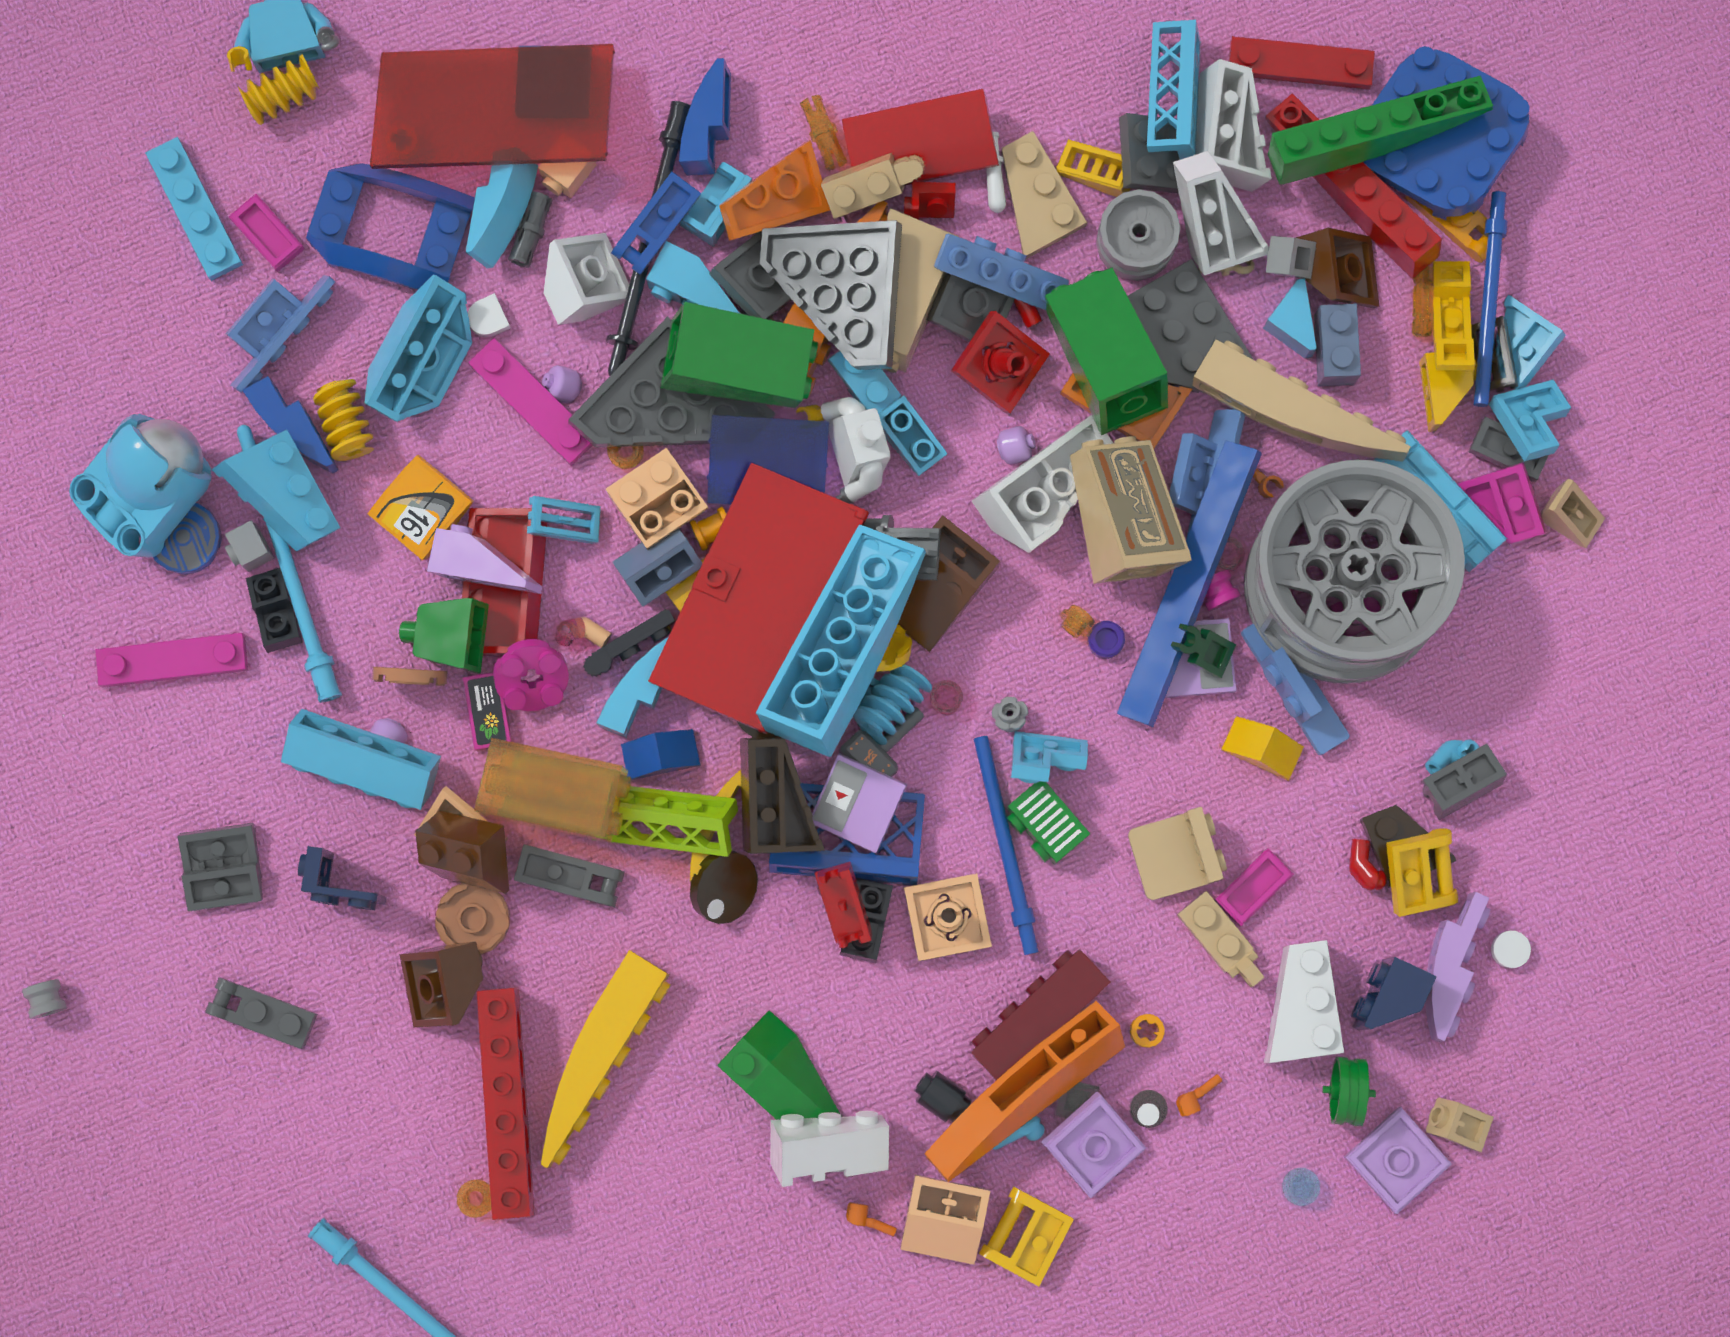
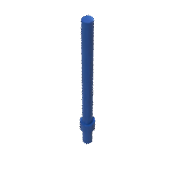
M1502 191L1492 192L1490 218L1485 221L1484 235L1488 237L1473 404L1477 407H1487L1489 404L1502 239L1507 236L1508 221L1504 219L1506 193Z
M988 736L977 737L973 740L1014 912H1011L1013 925L1018 927L1024 955L1038 953L1039 950L1032 925L1036 921L1033 909L1028 908Z

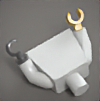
M845 397L823 403L821 407L809 405L796 410V413L806 412L808 415L807 424L799 425L802 429L819 426L823 423L824 419L827 421V430L844 483V487L840 489V495L836 496L837 499L852 504L881 486L883 472L890 460V450L876 408L866 410L865 406L855 398Z

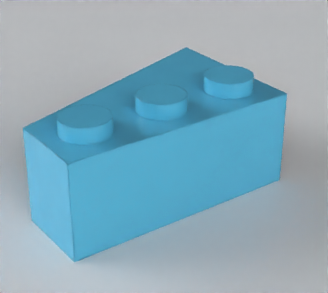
M288 430L222 461L212 469L219 478L223 477L239 492L237 495L245 503L248 501L264 517L263 520L296 552L340 528Z

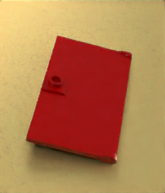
M751 462L709 553L706 555L694 580L692 589L648 682L767 734L768 732L762 726L756 711L858 525H863L866 522L869 512Z

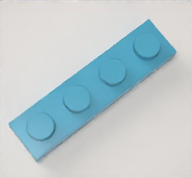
M176 137L145 152L208 278L212 281L242 266L243 263L180 139Z

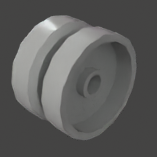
M1137 189L1124 192L1113 199L1102 214L1096 240L1099 257L1107 269L1113 268L1117 276L1136 281L1152 278L1164 270L1171 260L1179 240L1180 223L1177 212L1167 199L1152 191ZM1139 233L1143 235V237H1136V235Z

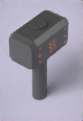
M914 707L915 710L912 714L907 713L904 716L906 721L903 725L898 723L894 725L897 731L894 735L887 733L884 735L887 740L886 745L878 744L866 731L859 729L840 747L839 754L893 777L898 771V766L887 752L924 718V715L917 707Z

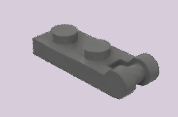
M524 844L514 881L615 908L618 899L615 896L618 882L623 881L625 871ZM594 875L604 878L601 891L590 889Z
M218 978L215 988L218 989L213 1003H208L205 1013L299 1049L305 1048L318 1014L227 979ZM231 995L241 998L237 1011L227 1008Z

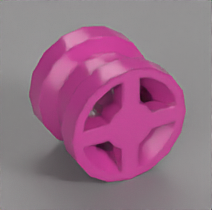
M1229 569L1214 574L1205 596L1207 599L1205 606L1208 612L1227 605L1242 596L1239 589L1234 588L1230 581L1232 575Z

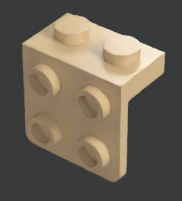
M1202 807L1188 810L1181 815L1136 827L1129 831L1128 839L1145 895L1149 900L1160 899L1224 879L1222 872L1227 870L1226 862L1221 849L1215 850L1211 836L1216 835L1215 826L1210 813L1204 814Z

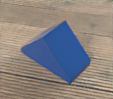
M693 729L656 732L621 744L628 781L701 766Z

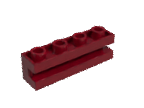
M1080 949L1074 954L1069 950L1064 952L1052 964L1056 971L1047 980L1040 975L1025 990L1030 995L1019 1006L1013 1001L998 1015L1002 1022L992 1032L986 1027L971 1041L975 1048L970 1054L990 1073L995 1081L1039 1043L1074 1018L1111 983Z

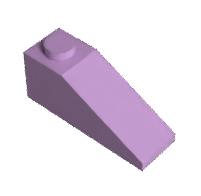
M451 524L450 530L436 528L427 568L428 572L444 578L541 594L542 586L486 540L472 535V528Z

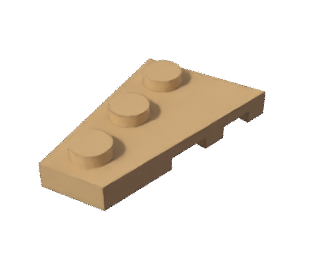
M1034 131L1002 148L1001 154L1004 158V168L1012 198L1022 254L1027 255L1026 259L1086 227L1087 221Z

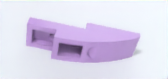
M1478 892L1468 894L1456 923L1449 920L1440 921L1433 940L1427 972L1437 977L1425 1004L1430 1036L1432 1040L1437 1042H1445L1447 1036L1450 1038L1454 1036L1460 1023V1017L1456 1016L1461 1003L1466 1004L1469 1001L1475 987V983L1471 982L1474 972L1461 967L1462 962L1468 963L1476 946V943L1471 941L1477 928L1482 929L1490 914V909L1486 907L1489 897Z

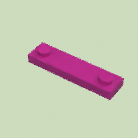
M495 338L468 362L469 366L570 466L593 446L568 423V419L572 414Z
M243 633L95 649L98 686L100 687L248 671L246 640Z

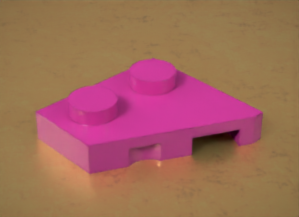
M1524 462L1457 483L1507 538L1505 541L1508 544L1546 533Z

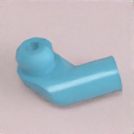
M1471 739L1465 741H1446L1425 763L1426 770L1432 775L1478 749L1479 746Z
M1037 1116L1033 1117L993 1149L1002 1148L1024 1136L1030 1141L1040 1139L1045 1132L1044 1126L1040 1123L1041 1119Z

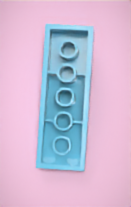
M858 525L756 711L765 731L831 758L889 645L926 553L925 549L866 526Z

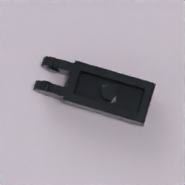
M669 609L661 611L593 652L592 656H588L587 659L585 658V662H583L584 671L588 675L591 674L592 677H597L601 673L611 670L612 662L615 658L620 657L623 662L641 651L639 644L650 637L655 643L669 635L672 631L670 625L676 622Z

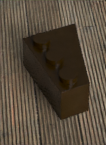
M780 737L740 738L743 851L750 854L825 851L813 822L812 812L803 794L801 782L786 740Z

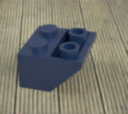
M1397 957L1382 959L1380 964L1375 962L1366 980V983L1371 985L1365 998L1359 997L1353 1008L1351 1017L1356 1020L1352 1027L1357 1030H1370L1422 1011L1437 976Z

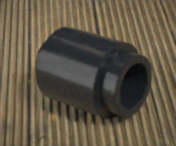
M936 1071L932 1076L926 1072L914 1089L919 1094L916 1102L944 1122L949 1120L953 1123L972 1102V1099L965 1095L966 1091L939 1071Z

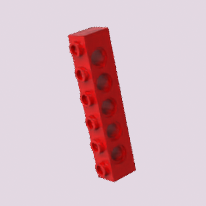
M505 988L477 991L492 1220L530 1217L535 1215L519 989Z

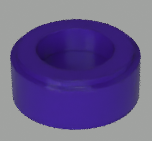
M1101 621L1090 630L1087 638L1088 647L1099 658H1113L1120 653L1125 644L1124 632L1118 624L1112 621Z

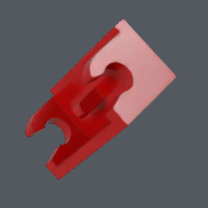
M851 861L816 871L814 874L836 944L838 943L839 948H845L848 946V943L859 940L861 944L871 941L872 929Z

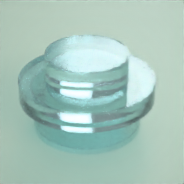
M1295 1168L1285 1175L1282 1182V1191L1285 1198L1292 1204L1306 1206L1317 1199L1320 1193V1182L1316 1174L1311 1170Z

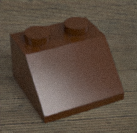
M440 810L415 831L418 863L444 879L504 894L509 891L504 825Z

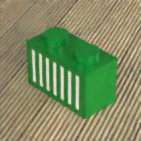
M1039 781L1034 783L1006 808L1010 813L1006 817L1008 822L1020 835L1026 832L1035 843L1030 847L1044 863L1050 860L1055 865L1090 835V832L1047 782Z

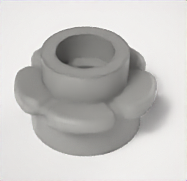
M1005 697L1001 700L1000 704H995L992 709V717L996 720L995 725L1001 730L1015 732L1020 730L1026 723V716L1028 715L1027 705L1023 701L1019 702L1016 697ZM1012 711L1013 715L1007 716V712Z

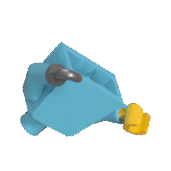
M264 0V2L249 6V16L243 20L234 48L227 52V58L231 72H235V67L241 64H245L247 71L252 70L251 58L258 72L262 73L273 70L272 68L274 67L278 69L286 67V61L288 60L294 65L299 64V55L303 54L307 62L325 58L324 51L336 48L339 45L340 39L335 35L330 20L313 4L303 3L301 0Z

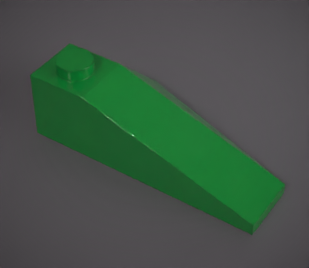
M770 1010L717 1065L776 1120H781V1116L786 1114H798L804 1118H818L819 1114L826 1112L840 1114L798 1036Z

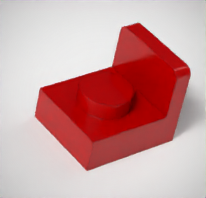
M912 182V197L904 196V214L918 220L919 217L954 218L956 183Z

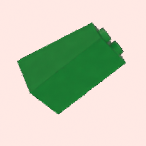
M1113 268L1104 271H1094L1083 280L1070 285H1060L1053 289L1051 293L1045 295L1047 315L1101 435L1168 408L1167 371Z
M684 302L672 318L660 388L796 408L803 399H808L811 390L812 378L807 377L809 363L813 364L818 348V342L813 341L814 329Z

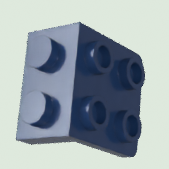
M308 846L307 854H301L298 864V876L303 877L301 891L311 894L310 901L338 906L339 899L348 900L347 906L374 911L376 904L385 905L386 897L376 893L329 887L334 858L333 852L324 848Z

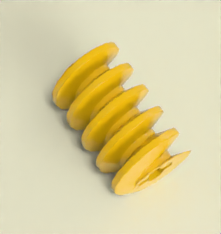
M303 54L299 55L300 67L297 68L288 60L286 61L287 73L284 74L280 69L274 67L272 68L273 80H270L264 73L259 74L260 86H257L251 79L246 80L247 92L238 87L250 114L259 125L264 124L263 112H266L273 119L277 118L276 106L282 108L286 113L289 112L290 99L300 107L304 105L303 93L312 101L317 98L316 87L319 88Z
M343 379L327 383L318 388L317 393L313 397L315 405L321 406L317 413L320 419L325 420L321 426L323 432L329 434L326 442L328 446L334 447L330 455L336 461L352 460L374 451V448L365 446L367 442L374 438L373 434H361V430L369 425V421L357 420L356 418L365 411L364 406L352 405L353 402L361 398L360 393L348 392V389L357 384L355 379Z

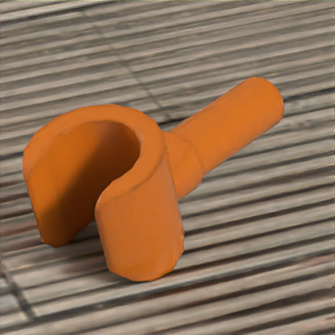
M1256 468L1253 478L1258 483V492L1264 498H1273L1272 493L1268 492L1266 488L1267 482L1272 481L1276 487L1282 489L1284 488L1283 481L1278 476L1272 475L1267 477Z
M1216 1074L1199 1088L1197 1087L1193 1091L1180 1095L1176 1100L1180 1115L1184 1117L1201 1111L1197 1099L1222 1082L1221 1077Z
M848 1203L846 1218L850 1223L857 1226L874 1228L892 1237L895 1235L896 1227L875 1218L867 1217L869 1205Z

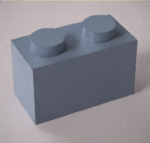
M1357 304L1320 305L1314 315L1318 386L1354 385L1361 376Z
M677 529L648 550L641 542L612 562L642 607L699 570L702 566L701 560L680 529Z

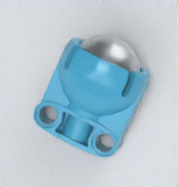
M133 414L119 424L112 437L85 471L72 480L69 492L71 499L85 518L119 552L127 556L152 558L162 551L164 541L192 506L207 491L212 478L211 467L203 457L198 440L186 427L167 419H154L142 414Z

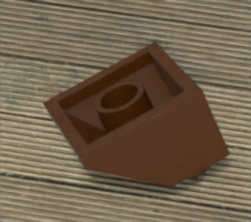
M1328 227L1296 237L1316 242L1311 279L1305 278V281L1331 301L1357 304L1358 306L1369 308L1380 307L1370 236Z
M456 943L399 954L413 1028L459 1024L483 980V961L478 951L477 943Z

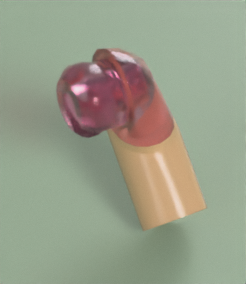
M579 617L560 622L556 627L557 631L554 637L556 642L564 647L570 646L575 639L585 637L602 648L607 644L612 633L587 617Z

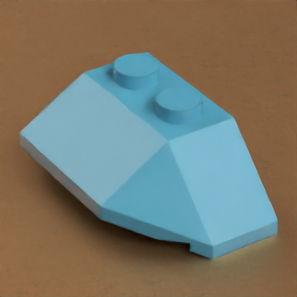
M432 275L402 305L368 369L364 404L396 422L440 405L472 345L469 317L465 305L467 304L466 294L437 275Z

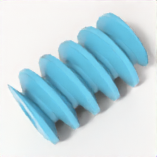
M905 664L902 667L891 670L889 674H884L880 679L881 684H877L872 688L871 695L865 696L862 700V706H858L853 715L860 729L866 731L880 745H886L887 743L886 738L882 734L883 731L889 735H894L897 732L891 723L892 721L901 725L906 721L900 712L901 710L909 714L914 712V706L909 700L911 699L917 703H921L924 700L919 689L929 693L932 690L931 683L921 673Z

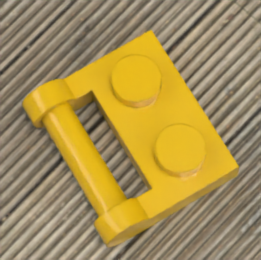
M1434 829L1428 834L1386 843L1393 911L1397 916L1402 917L1458 903V891L1453 888L1449 845L1453 841L1450 829ZM1429 849H1434L1438 881V890L1435 893L1432 892Z
M1013 1186L1008 1195L1011 1198L988 1244H983L978 1254L1039 1287L1074 1218ZM1024 1206H1027L1034 1210L1011 1257L1002 1254L1001 1250Z

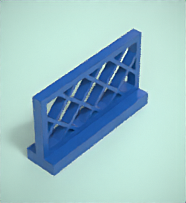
M801 783L803 794L808 802L807 805L810 809H814L824 785ZM903 793L900 802L917 803L916 816L903 825L894 815L892 821L899 830L885 841H882L877 853H859L850 841L837 836L842 843L832 851L770 853L769 873L815 877L814 873L816 871L851 861L856 879L861 878L880 883L917 885L925 794ZM809 794H818V796L812 799ZM915 824L913 837V835L908 831V829ZM819 827L817 829L818 836L825 830ZM904 834L913 845L912 858L897 857L888 845ZM847 847L850 852H841V850ZM884 850L888 856L877 854Z

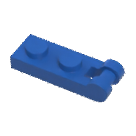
M671 172L615 245L611 254L619 260L623 257L633 265L632 269L641 275L699 199L701 193ZM636 238L647 245L642 254L631 246Z

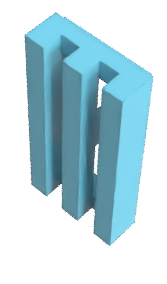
M539 496L529 497V505H532V511L528 512L531 526L527 527V534L590 544L598 543L601 506ZM542 507L590 514L591 520L542 513ZM541 521L590 529V533L541 526Z

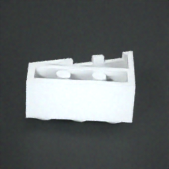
M1218 59L1202 71L1199 77L1196 155L1208 151L1223 171L1231 186L1252 192L1272 179L1270 168H1266L1263 147L1266 146L1264 135H1260L1257 114L1260 111L1252 68Z
M1208 151L1173 162L1190 255L1204 275L1267 255L1269 250L1268 244L1247 213L1223 171Z
M1327 940L1283 947L1276 988L1277 994L1273 1016L1271 1017L1270 1034L1264 1063L1344 1053Z

